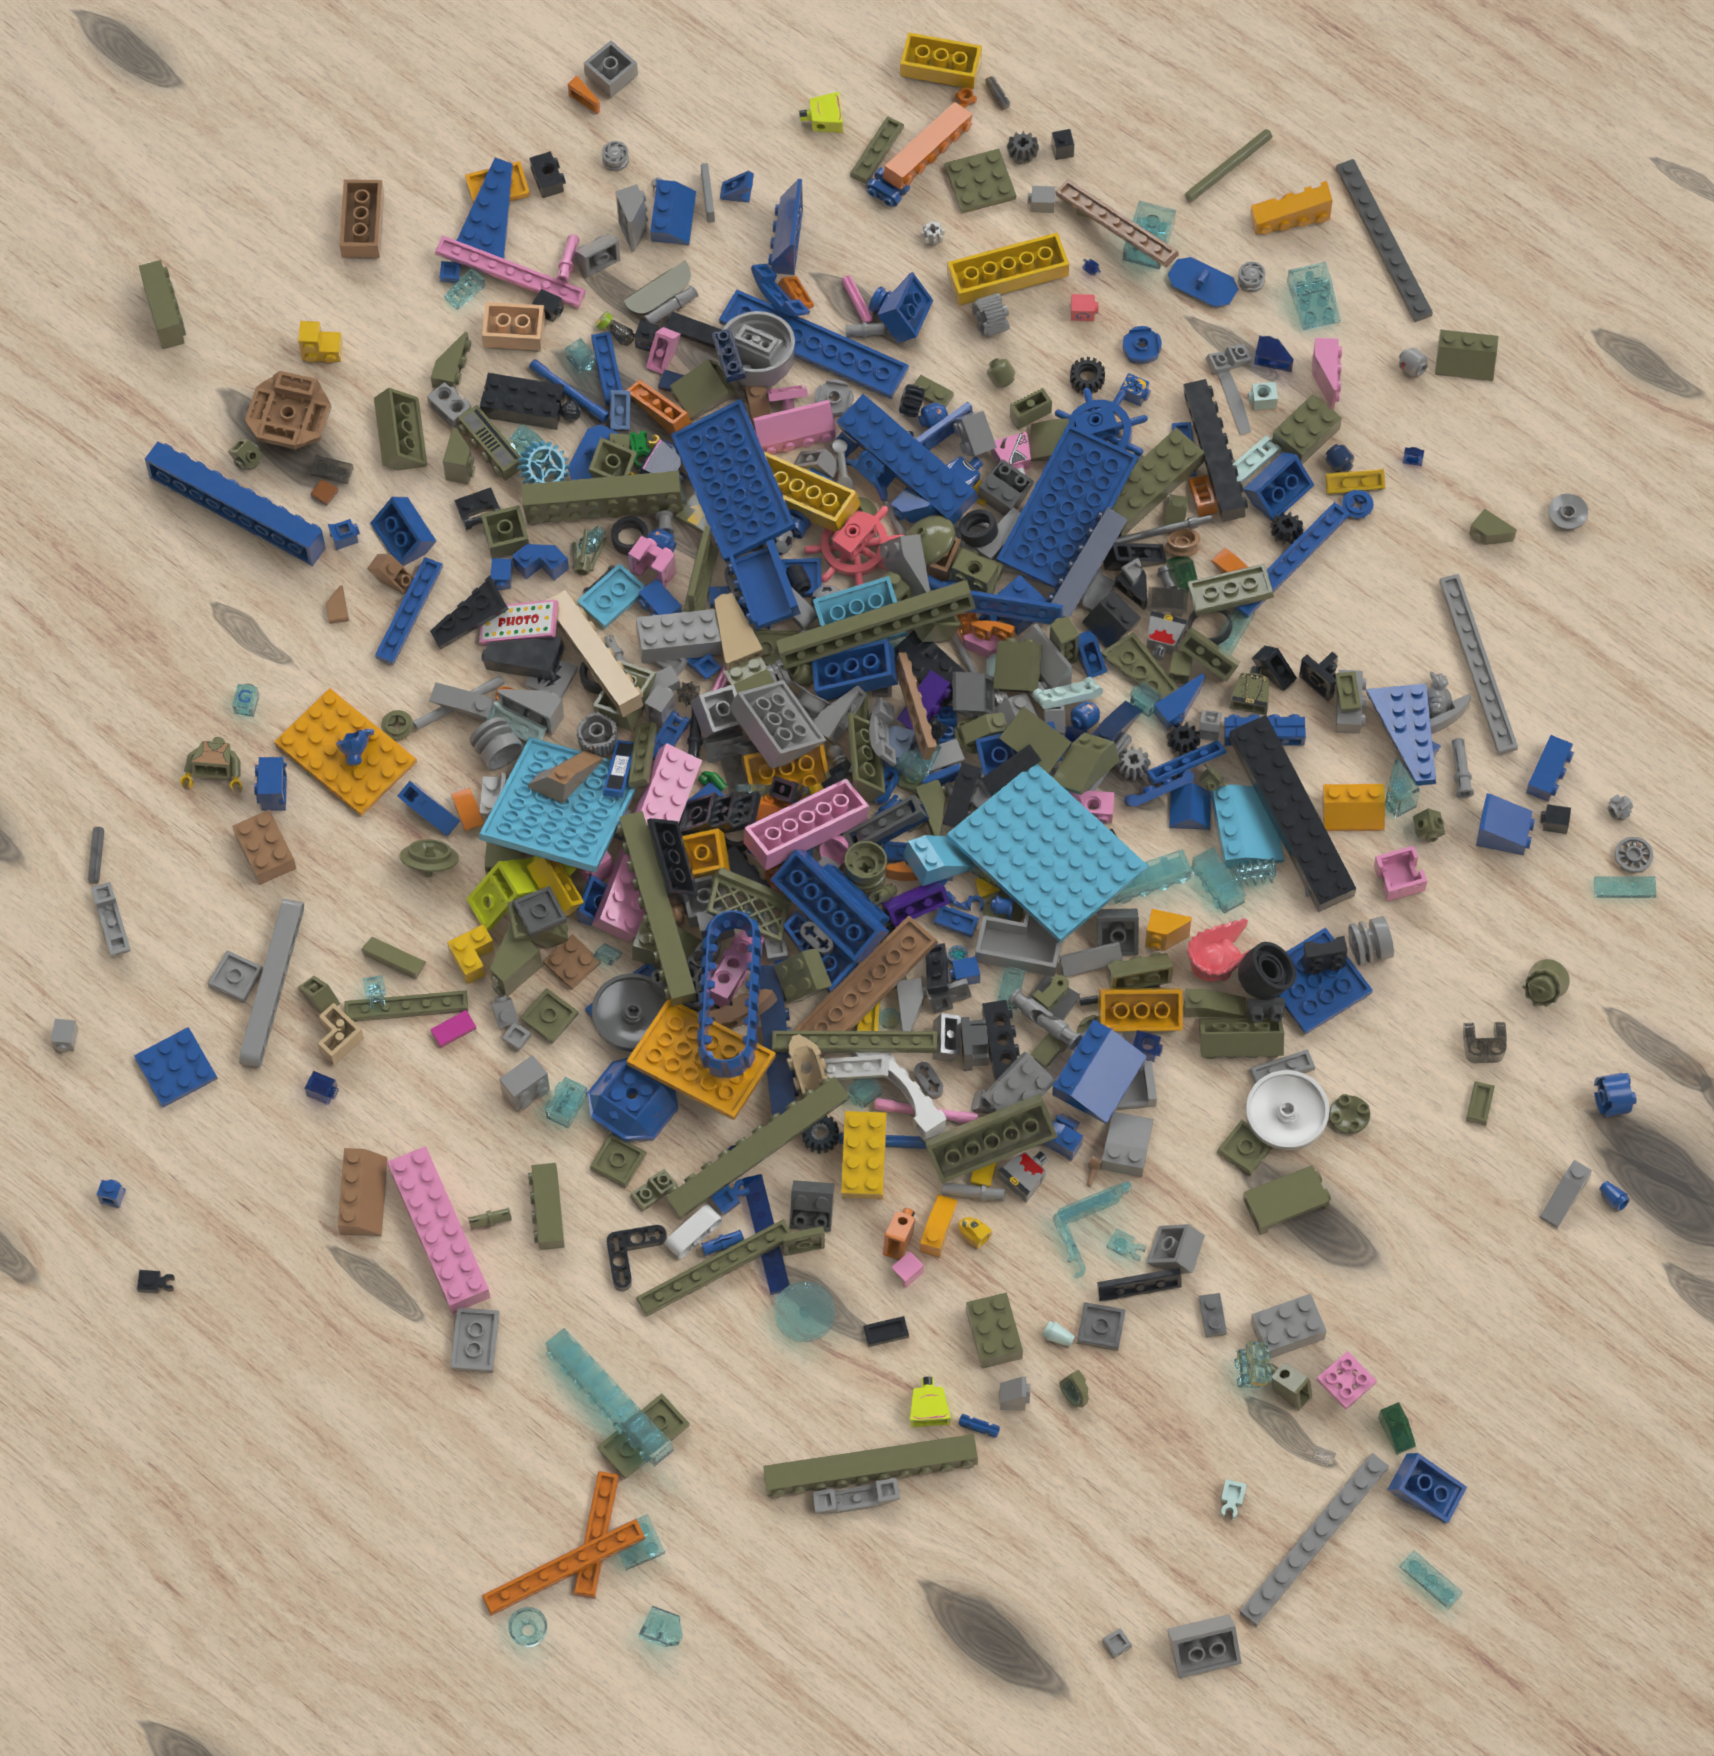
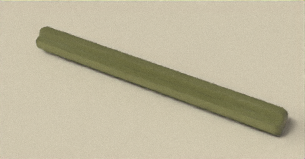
M1265 129L1188 190L1185 193L1186 199L1193 202L1272 139L1271 131Z

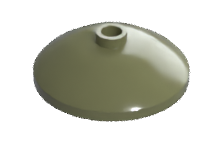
M942 515L924 517L916 521L905 533V536L920 534L926 566L943 558L955 540L954 525Z

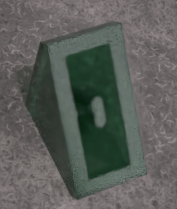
M1176 556L1167 559L1166 562L1169 568L1172 569V576L1180 593L1190 592L1187 582L1198 580L1193 560L1188 556Z

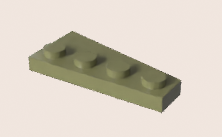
M1133 632L1101 652L1106 661L1159 701L1179 689Z

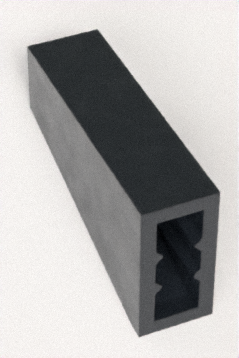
M562 637L490 642L486 650H483L481 660L484 662L486 670L554 681L565 646Z

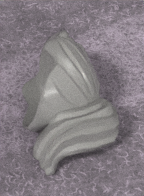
M1430 672L1433 682L1431 687L1427 689L1429 715L1436 717L1449 711L1452 697L1446 688L1449 684L1448 679H1446L1447 676H1444L1442 673L1435 674Z

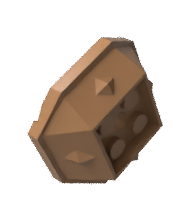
M278 371L273 377L256 387L245 423L257 441L298 449L321 440L332 407L317 379Z

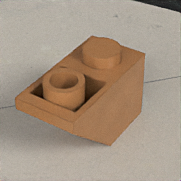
M377 554L367 568L381 583L402 594L407 593L414 579L391 554Z

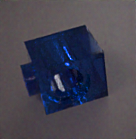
M1137 1030L1133 1046L1147 1056L1146 1061L1155 1063L1156 1056L1160 1057L1163 1050V1045L1160 1044V1036ZM1149 1044L1153 1048L1148 1050L1145 1049L1143 1046Z

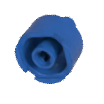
M1621 1072L1596 1077L1594 1086H1598V1092L1594 1093L1595 1101L1601 1114L1605 1113V1118L1630 1113L1633 1104L1637 1103L1636 1094L1631 1090V1079L1628 1073Z

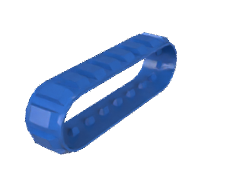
M730 910L717 914L713 920L709 921L705 929L706 937L703 938L702 948L704 956H702L701 965L703 974L701 975L700 982L702 992L699 999L701 1011H699L698 1053L703 1068H708L711 1075L719 1078H733L743 1074L747 1068L751 1067L755 1059L754 1051L757 1050V1013H759L758 995H760L759 977L761 976L760 959L762 958L761 934L756 920H751L749 914ZM740 929L746 931L748 937H752V944L748 945L747 950L751 952V962L747 963L746 968L750 970V980L746 981V988L749 989V998L745 999V1006L749 1007L748 1017L744 1018V1025L748 1027L747 1035L743 1036V1043L746 1045L740 1055L733 1059L720 1060L714 1058L712 1051H707L708 1044L712 1043V1036H708V1029L710 1025H713V1018L709 1017L710 1007L714 1006V1000L710 999L711 989L715 988V981H711L712 971L716 970V963L712 962L713 953L717 952V945L714 943L723 932Z

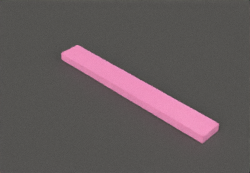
M443 235L435 251V255L537 294L541 289H544L561 297L562 303L579 309L586 290L569 283L566 284V282L565 284H560L556 278Z

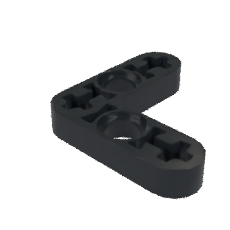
M651 1225L615 1231L608 1235L607 1248L612 1279L617 1290L627 1291L632 1285L627 1251L664 1244L667 1239V1233L663 1226ZM656 1231H659V1234H662L660 1235V1239H656V1237L654 1236ZM647 1232H648L649 1241H646V1235H645V1233H647ZM634 1234H640L643 1239L640 1243H633L631 1237ZM614 1238H618V1241H620V1251L615 1252V1245L612 1243ZM616 1257H623L625 1259V1263L622 1266H616L613 1261ZM622 1271L626 1280L624 1285L617 1282L620 1281L619 1272Z

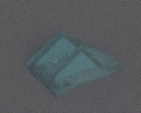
M652 1606L638 1637L663 1647L679 1645L683 1637L680 1616Z

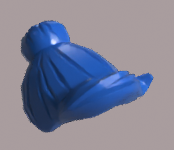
M362 729L354 733H348L342 741L336 742L339 750L346 755L345 762L347 765L361 764L362 758L360 755L365 750L369 737L374 735V729Z

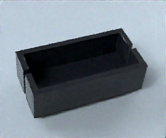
M488 372L480 409L489 419L554 430L558 429L561 407L565 401L564 385Z

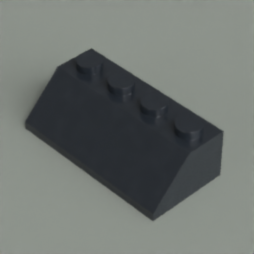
M647 819V827L669 902L674 905H683L699 896L679 823L673 820Z

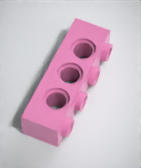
M1068 791L1101 823H1112L1114 792L1086 791L1080 795ZM1090 806H1095V807H1097L1098 809H1096V810H1090L1089 807H1090Z
M741 930L739 935L735 934L731 942V948L725 950L722 956L723 961L720 965L717 964L716 970L713 971L711 981H715V988L711 989L710 999H713L714 1004L720 1007L731 1003L732 998H734L750 972L746 968L747 963L751 962V952L747 950L748 945L752 944V937H748L744 930ZM761 936V944L763 950L765 938Z

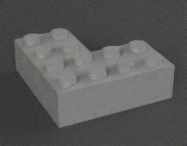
M1027 912L1024 923L983 915L975 956L978 963L1055 977L1063 941L1059 943Z

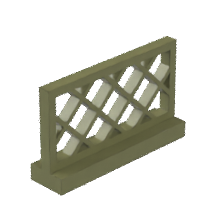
M704 526L683 612L705 610L719 551L718 546L712 545L711 527Z
M720 867L711 879L712 888L706 913L715 917L717 914L737 909L744 912L742 907L748 905L753 914L749 915L750 918L756 917L760 924L758 927L761 936L780 943L784 932L783 925L786 923L788 909L792 905V900L784 893ZM718 886L724 888L728 894L721 896L717 889ZM735 894L743 896L745 902L740 904ZM730 897L735 906L728 908L724 899ZM719 901L724 911L720 912L713 909L714 903ZM753 902L762 904L764 909L758 911ZM775 909L782 912L781 917L776 919L771 910ZM766 912L771 921L765 923L760 914ZM773 924L778 931L777 935L771 933L768 926Z

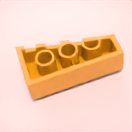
M1320 182L1321 186L1313 189L1311 186L1305 187L1304 192L1293 194V192L1287 193L1280 200L1272 198L1251 205L1250 217L1255 234H1268L1272 231H1284L1292 227H1304L1308 224L1324 223L1330 220L1333 199L1328 182Z

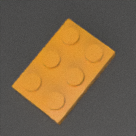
M513 162L510 201L530 197L521 162ZM489 169L465 174L472 203H474Z

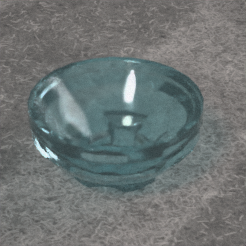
M521 1608L510 1617L508 1623L509 1634L521 1646H534L540 1643L547 1633V1620L544 1614L536 1608ZM525 1625H533L535 1627L534 1634L530 1636L524 1635L522 1632Z

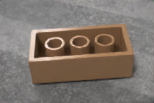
M344 179L339 245L342 258H380L384 202L382 180Z

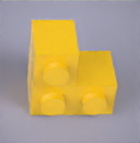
M300 321L298 343L302 360L307 362H341L343 345L341 332L321 331L319 321Z
M484 924L447 942L449 953L467 984L485 976L484 965L479 957L494 951L493 940Z

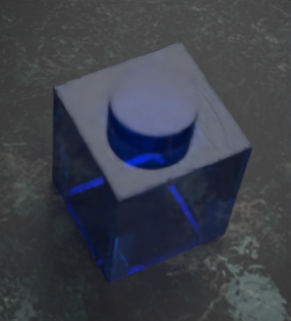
M316 1071L312 1072L304 1088L306 1096L328 1105L331 1099L336 1098L339 1091L336 1079Z

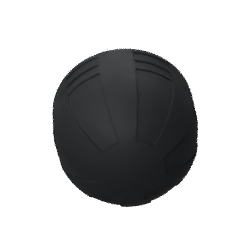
M1261 942L1247 952L1241 960L1238 968V979L1250 996L1267 1000L1279 996L1294 984L1296 970L1292 959L1284 949L1272 942Z

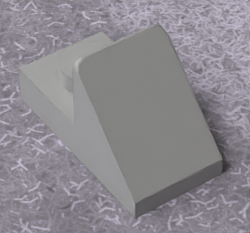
M1202 710L1199 739L1218 740L1222 712Z

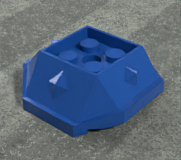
M628 1058L612 1061L587 1092L591 1120L624 1142L654 1141L678 1111L676 1090L628 1066ZM630 1094L637 1095L635 1099H629L627 1096Z

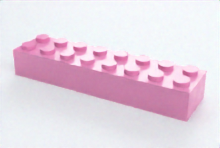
M424 1146L388 1161L389 1171L451 1313L457 1312V1308H467L489 1299L488 1286L427 1147Z

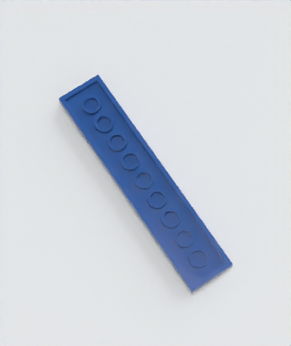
M737 289L719 318V323L725 326L734 317L747 312L762 311L775 314L785 320L794 333L795 357L890 399L893 398L909 370V365L799 316L784 314L772 304Z

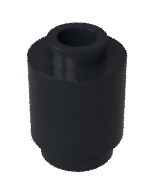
M790 565L787 568L786 574L791 587L798 594L806 593L812 586L802 565Z

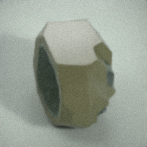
M1080 1370L1071 1373L1059 1382L1060 1390L1067 1401L1076 1407H1084L1089 1400V1388Z

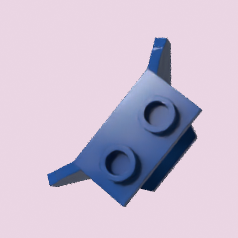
M869 450L861 452L857 460L846 459V465L857 469L876 488L881 501H887V487L895 477L885 469V465Z

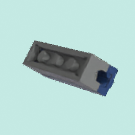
M912 795L844 832L849 847L861 841H871L881 846L930 818L923 802L915 795Z

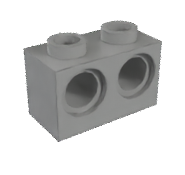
M445 382L427 396L429 407L453 428H458V417L472 407L467 399H462L453 386L449 387Z

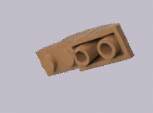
M772 989L760 990V995H758L759 1013H757V1016L763 1014L777 1001V997ZM744 993L732 998L733 1006L724 1005L719 1009L710 1010L709 1017L729 1029L744 1025V1018L748 1017L749 1008L745 1006V999L749 998V994Z

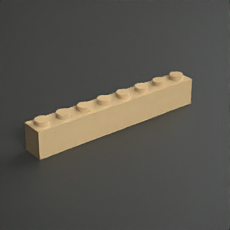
M564 590L547 599H556L559 602L557 626L621 716L624 717L644 706L641 699L644 697L641 689L633 685L634 681L629 673L625 674L621 661H616L613 650L605 646L606 642L601 634L597 635L593 622H588L583 608L579 609L577 607L578 603L573 595L569 596L567 591Z

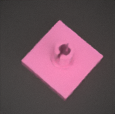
M805 385L766 390L769 401L782 400L783 411L788 410V407L790 409L795 408L793 398L808 396Z

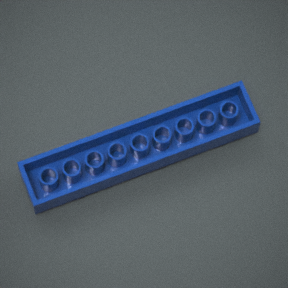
M157 441L145 457L149 478L305 563L314 566L326 549L322 529L318 525L306 522L300 515L291 514L285 507L273 504L267 497L256 495L250 488H243L235 480L223 477L219 471L208 469L202 462H195L187 454L175 451L169 444H162Z

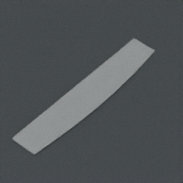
M1230 371L1218 373L1240 435L1251 432L1244 404Z

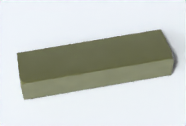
M371 937L362 948L363 955L414 979L418 978L426 964V961L374 937Z

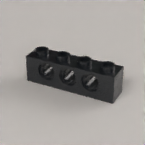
M1006 1000L982 1003L983 1020H986L988 1049L994 1082L1017 1059V1056H1020L1019 1046L1014 1044L1013 1039L1016 1037L1015 1025L1010 1023V1019H1013L1012 1008L1007 1006ZM1001 1021L1004 1025L996 1026L994 1023ZM1000 1040H1005L1008 1043L1006 1045H1000L998 1042ZM1003 1059H1009L1011 1063L1004 1064L1001 1061Z

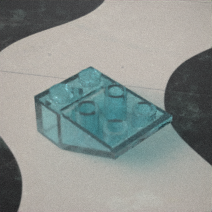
M1326 262L1288 270L1287 284L1303 331L1339 323L1341 321Z

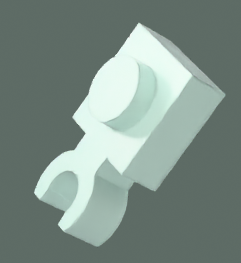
M1226 1479L1221 1502L1227 1504L1222 1507L1221 1517H1224L1227 1510H1231L1233 1512L1232 1519H1236L1238 1513L1236 1505L1242 1507L1247 1484Z

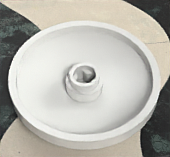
M1292 1070L1276 1071L1261 1078L1251 1089L1246 1104V1117L1252 1132L1266 1145L1280 1150H1297L1312 1144L1324 1132L1329 1118V1102L1322 1087L1310 1076Z

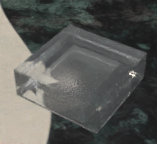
M1316 1446L1312 1459L1325 1465L1333 1466L1336 1453Z

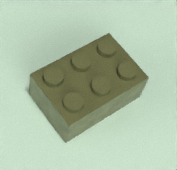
M1312 394L1273 431L1272 442L1275 445L1278 444L1283 452L1296 454L1303 465L1340 430L1342 417Z
M1007 1292L966 1302V1313L982 1369L1023 1359V1348Z

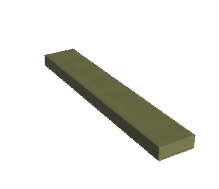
M467 990L360 999L344 1001L345 1014L354 1022L460 1013L465 1010L468 1012Z

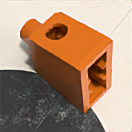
M904 1208L902 1213L895 1212L885 1233L882 1255L896 1260H900L905 1256L914 1233V1210Z

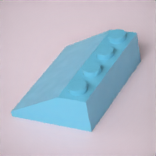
M887 576L813 599L820 625L824 626L896 603L897 599L890 577ZM904 631L876 641L888 639V641H893L902 637L908 636L907 631Z
M1226 785V787L1219 786L1214 791H1211V802L1224 870L1284 862L1280 837L1253 786Z

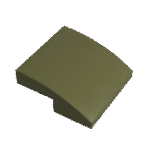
M1054 419L1031 424V461H1049L1065 428L1070 424L1069 419Z

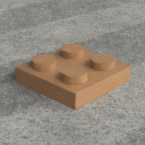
M572 934L568 937V941L563 942L543 960V964L571 990L601 964V960Z

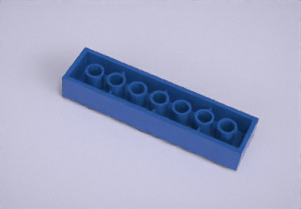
M862 394L836 421L840 430L863 450H869L885 465L886 470L907 488L931 503L936 512L949 519L953 525L979 499L976 491L865 394Z

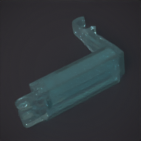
M1123 1182L1064 1206L1053 1215L1054 1224L1070 1255L1066 1262L1077 1261L1081 1269L1079 1273H1075L1074 1278L1082 1277L1086 1267L1068 1224L1118 1204L1122 1198L1121 1196L1129 1192L1131 1188L1130 1182Z

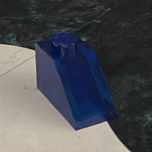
M1259 335L1254 365L1292 372L1294 359L1280 340L1272 336Z

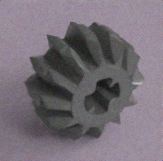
M1024 130L1021 134L1015 132L1014 137L1010 136L1009 143L1007 144L1009 158L1014 157L1015 162L1021 160L1022 164L1025 160L1031 162L1032 158H1036L1039 150L1037 137H1032L1031 132L1026 135Z

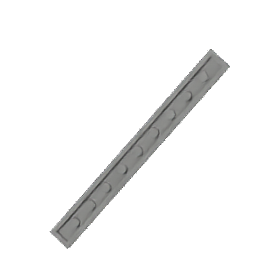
M1456 574L1440 578L1439 583L1497 753L1499 755L1518 750V745L1460 576Z
M1373 1453L1367 1458L1241 1609V1615L1256 1627L1388 1470V1464Z

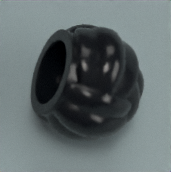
M570 400L562 405L561 416L564 420L572 423L579 419L580 406L577 402Z

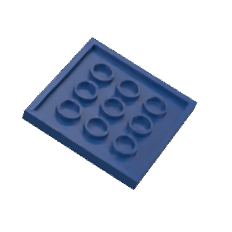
M1326 927L1286 951L1294 963L1296 979L1290 988L1277 996V998L1285 999L1286 1010L1305 1035L1373 993V989L1348 956L1345 967H1342L1340 970H1323L1318 974L1304 973L1301 957L1304 955V942L1327 943L1334 940Z

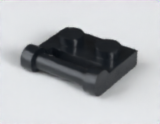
M491 487L454 500L466 531L472 529V526L482 523L481 515L471 519L468 517L491 509L494 511L501 510Z

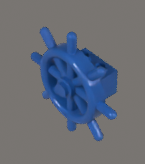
M1084 388L1083 395L1086 403L1077 407L1071 415L1060 409L1055 411L1056 417L1069 419L1070 425L1077 426V428L1105 441L1107 440L1124 450L1139 456L1144 452L1142 448L1131 443L1132 426L1147 422L1148 417L1141 415L1129 418L1126 411L1120 406L1126 396L1124 390H1120L1112 402L1108 400H1093L1090 389ZM1115 415L1121 420V422H1116ZM1124 429L1122 438L1115 436L1120 434L1119 430Z

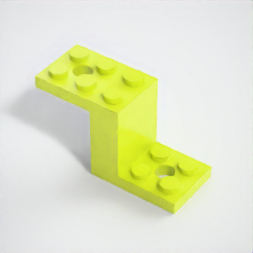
M538 856L529 859L498 861L466 898L481 925L484 924L487 931L492 930L507 913V902H512L540 890L527 868ZM562 863L569 876L577 868Z

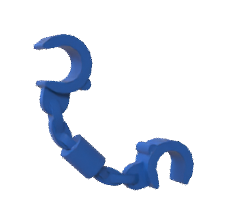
M953 876L939 882L946 885L947 881H953ZM946 891L950 904L952 903L956 907H962L964 910L969 909L971 911V903L977 901L980 903V912L983 910L984 900L982 897L970 895L968 901L960 903L955 900L956 898L950 891Z

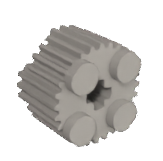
M999 293L977 299L976 303L971 304L973 316L976 315L979 324L977 328L981 336L986 335L989 337L1010 330L1009 322L1006 319V316H1009V311L1006 305H1002Z
M599 711L597 713H589L585 720L582 719V722H579L577 727V739L581 751L587 750L600 757L612 754L618 740L616 723L613 720L611 721V718H608L607 715L603 716V714H600Z

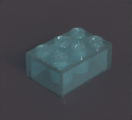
M1139 201L1133 222L1168 244L1175 224L1176 210ZM1125 242L1123 248L1124 261L1160 270L1161 264Z

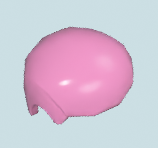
M837 835L821 843L819 846L820 857L822 858L824 855L842 865L845 861V854L850 847L845 837Z

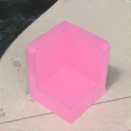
M909 1251L892 1266V1270L903 1280V1286L907 1288L924 1273V1265Z

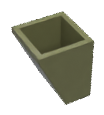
M706 360L670 385L673 390L671 391L672 396L676 401H680L683 406L681 409L686 411L691 419H697L738 395L731 382H726L723 370L718 362Z
M511 925L508 927L490 967L492 988L497 994L500 995L502 993L506 995V998L542 967L540 950L530 940L514 942Z

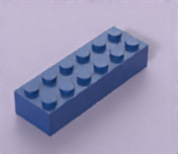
M795 849L770 879L854 962H862L889 932L806 850Z

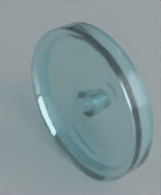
M797 1282L791 1284L776 1299L774 1306L775 1322L780 1331L792 1340L799 1342L817 1340L824 1336L833 1325L835 1319L834 1301L829 1292L816 1283Z

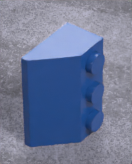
M657 179L650 229L651 242L690 244L696 199L695 190L677 181Z
M1283 452L1245 486L1243 491L1251 504L1273 521L1275 515L1280 516L1282 511L1285 513L1314 486V483L1298 456Z
M391 497L370 522L389 553L402 566L426 555L437 542L408 497Z

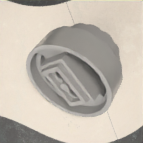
M752 311L734 317L723 327L722 330L731 328L746 378L737 380L739 385L765 386L768 389L776 385L792 368L795 355V337L789 324L779 316L768 312Z

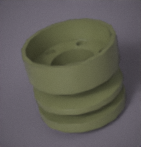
M861 841L848 848L845 854L844 874L866 895L875 892L879 887L883 886L887 867V856L884 849L871 841Z

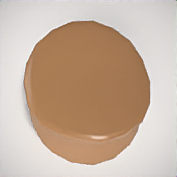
M1192 529L1174 531L1167 538L1165 550L1171 555L1192 556L1199 550L1200 534Z

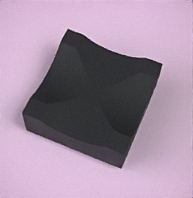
M1345 936L1337 937L1327 943L1304 942V955L1301 957L1304 973L1318 974L1323 970L1337 971L1345 967L1348 952Z

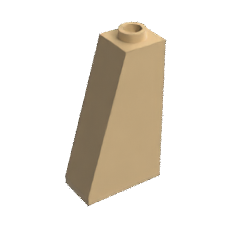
M733 593L722 594L714 599V609L721 637V652L725 671L760 656L762 658L763 648Z

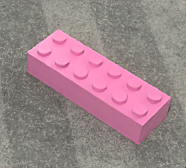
M844 779L745 827L743 843L763 868L768 870L786 861L795 849L808 850L867 820L869 805L850 782Z

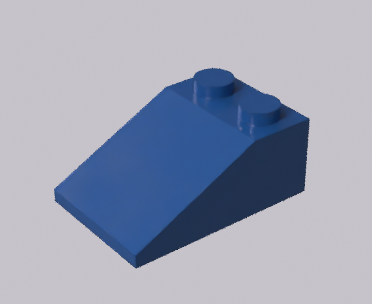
M911 272L883 302L878 316L890 331V334L898 343L918 336L933 303V299L916 275Z
M1408 1453L1405 1455L1387 1490L1402 1501L1448 1524L1467 1486L1421 1454Z

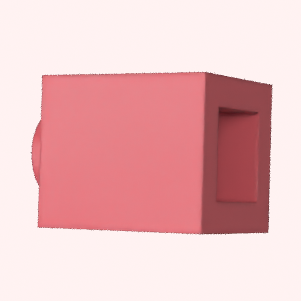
M1072 294L1071 321H1094V315L1098 314L1099 302H1095L1094 294Z

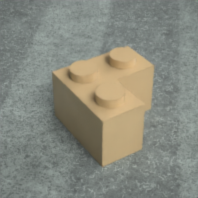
M335 1003L319 1015L321 1026L328 1032L318 1042L319 1051L330 1063L335 1065L364 1039L363 1032Z

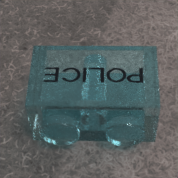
M564 1077L562 1082L557 1083L554 1090L555 1095L547 1101L544 1110H546L547 1119L569 1129L588 1094L586 1086Z

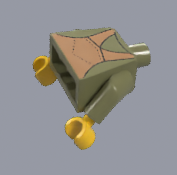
M215 737L213 741H202L198 748L187 755L184 768L186 773L180 778V783L183 787L187 780H190L188 784L190 789L194 786V781L191 778L192 774V777L230 780L233 777L230 783L231 791L233 792V786L236 784L240 786V792L242 791V783L239 780V777H241L240 759L235 751L230 749V744L225 743L223 738Z

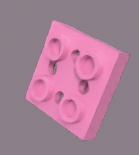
M1348 1351L1319 1375L1316 1380L1345 1410L1377 1383V1380Z

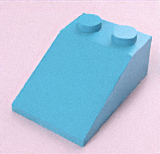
M925 835L909 840L903 855L922 886L975 869L973 862L947 836Z

